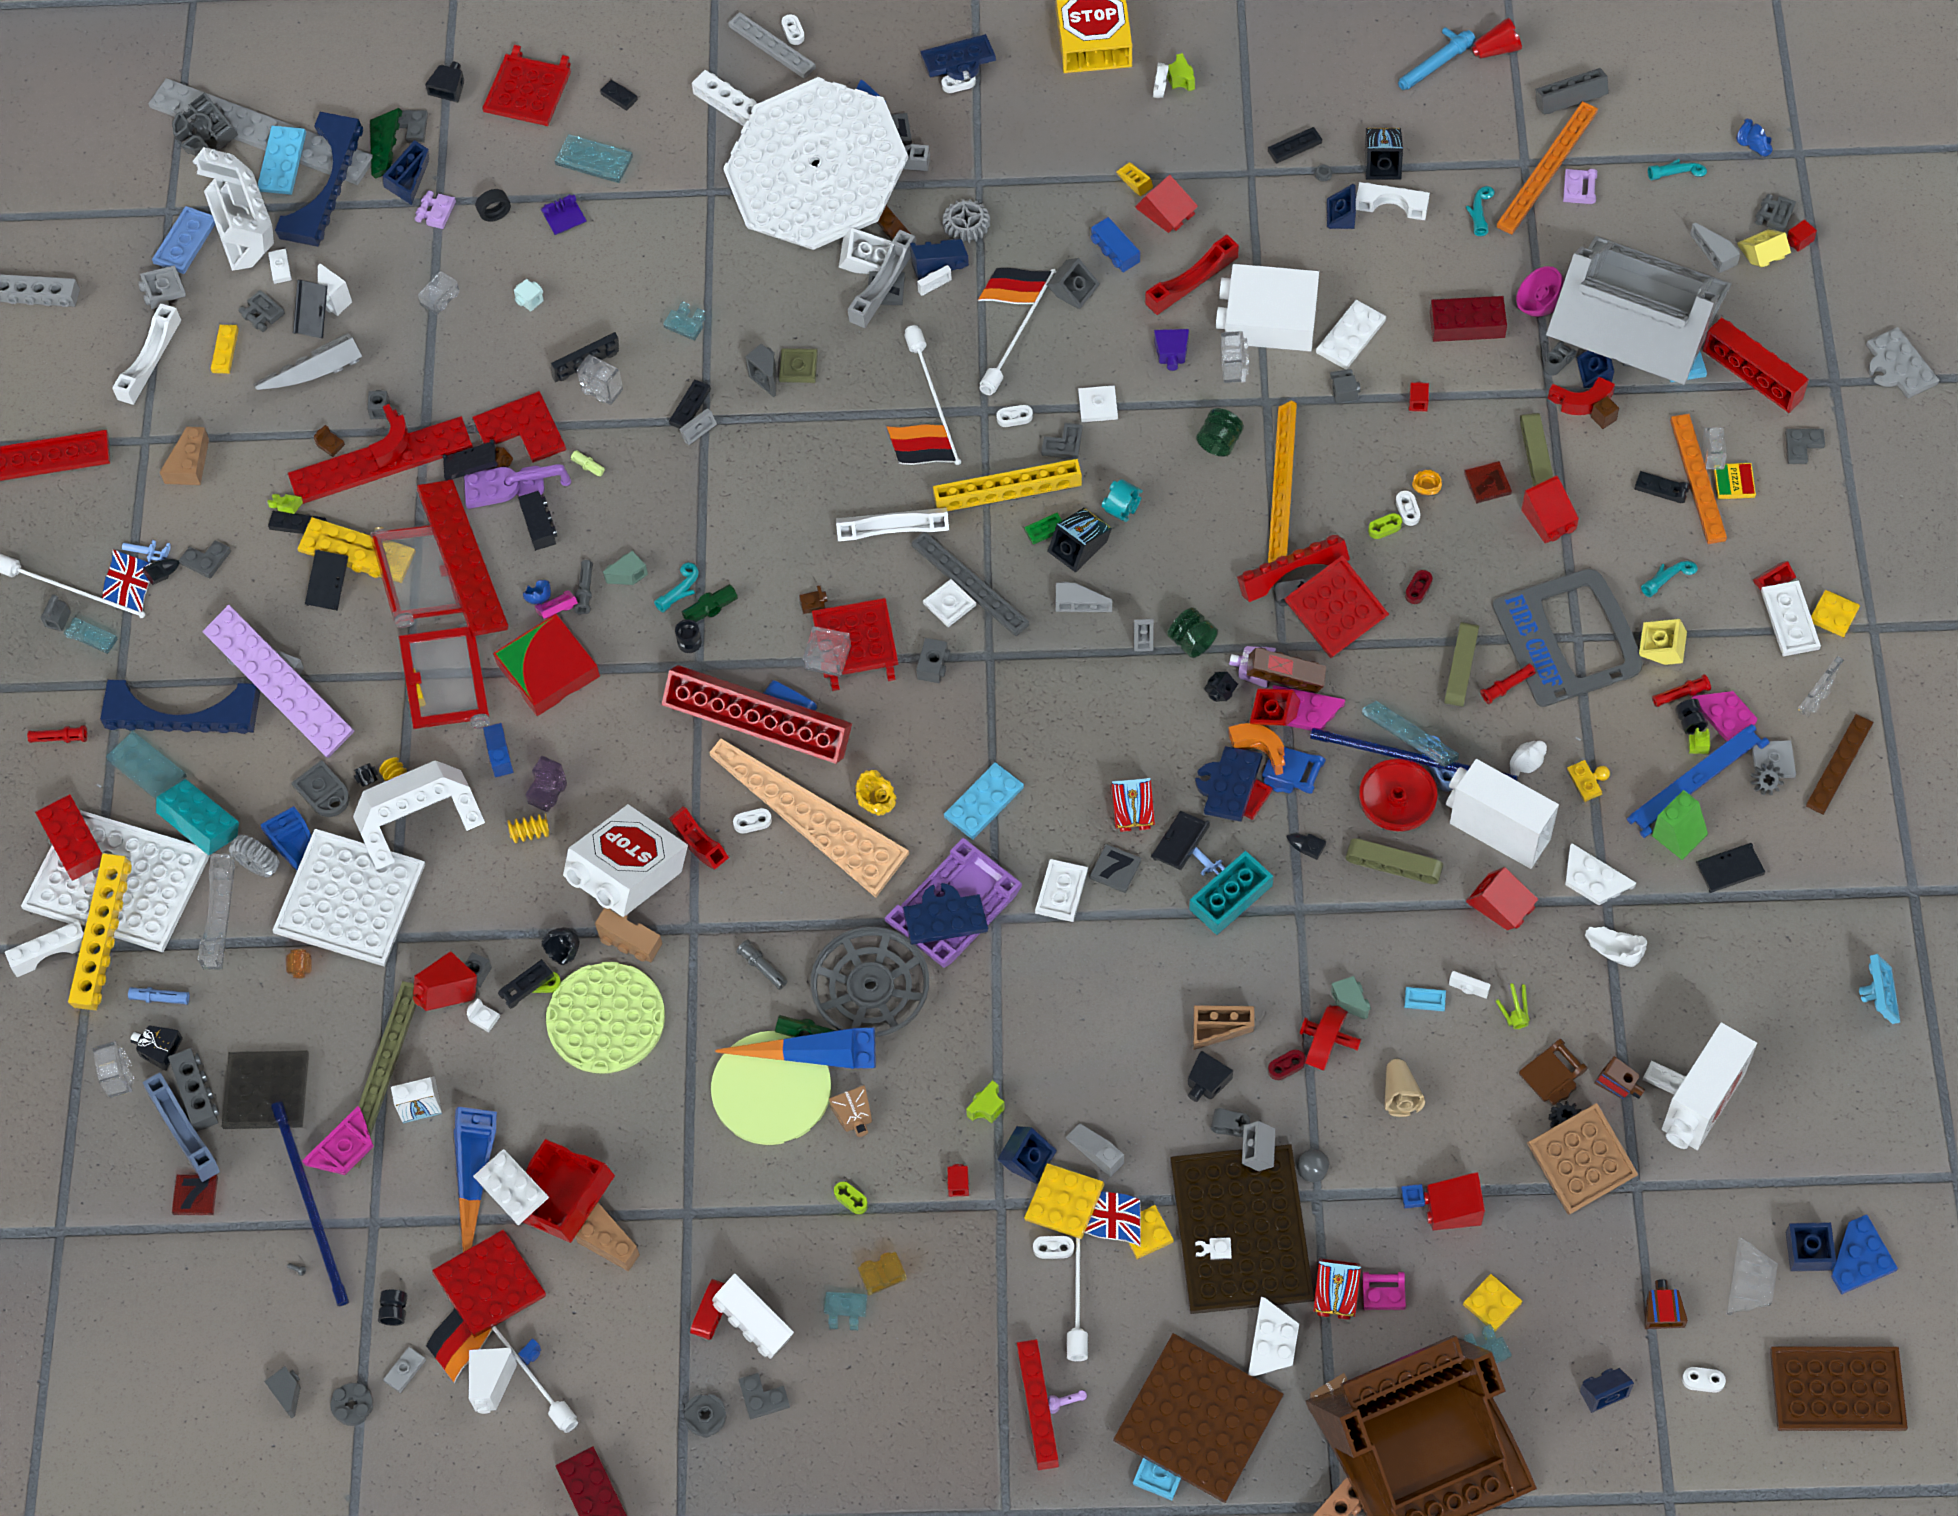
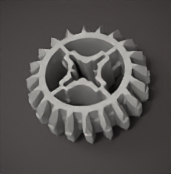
M963 199L962 202H958L956 200L955 205L950 204L949 208H946L942 223L944 231L948 234L949 238L954 237V240L962 239L963 242L968 241L970 244L971 240L977 242L978 237L983 238V234H987L990 227V216L987 208H984L983 204H979L978 201L972 202L971 199L969 201Z
M238 835L229 847V852L234 857V860L261 877H271L279 866L280 862L274 852L270 851L269 848L258 840L247 835Z

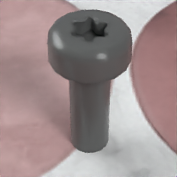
M291 1263L287 1266L289 1269L297 1271L300 1276H303L306 1272V1267L304 1266L298 1267Z

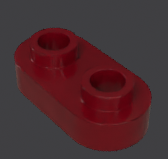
M1419 570L1413 576L1405 593V598L1409 603L1419 604L1423 601L1432 585L1433 577L1429 571Z
M1291 1050L1272 1060L1268 1066L1269 1076L1274 1080H1283L1304 1068L1306 1062L1304 1053L1300 1050ZM1297 1060L1299 1063L1293 1064L1292 1061ZM1280 1069L1282 1072L1276 1073L1275 1070Z

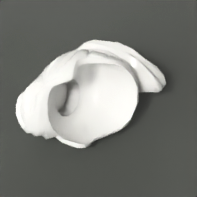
M1540 740L1520 745L1510 760L1511 776L1516 779L1520 772L1531 773L1539 768L1544 761L1547 745Z

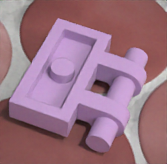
M427 191L421 200V206L416 211L415 221L421 222L424 218L427 219L426 223L428 226L444 229L456 203L455 197L438 194L437 198L433 199L434 193ZM428 206L432 207L431 211H427Z

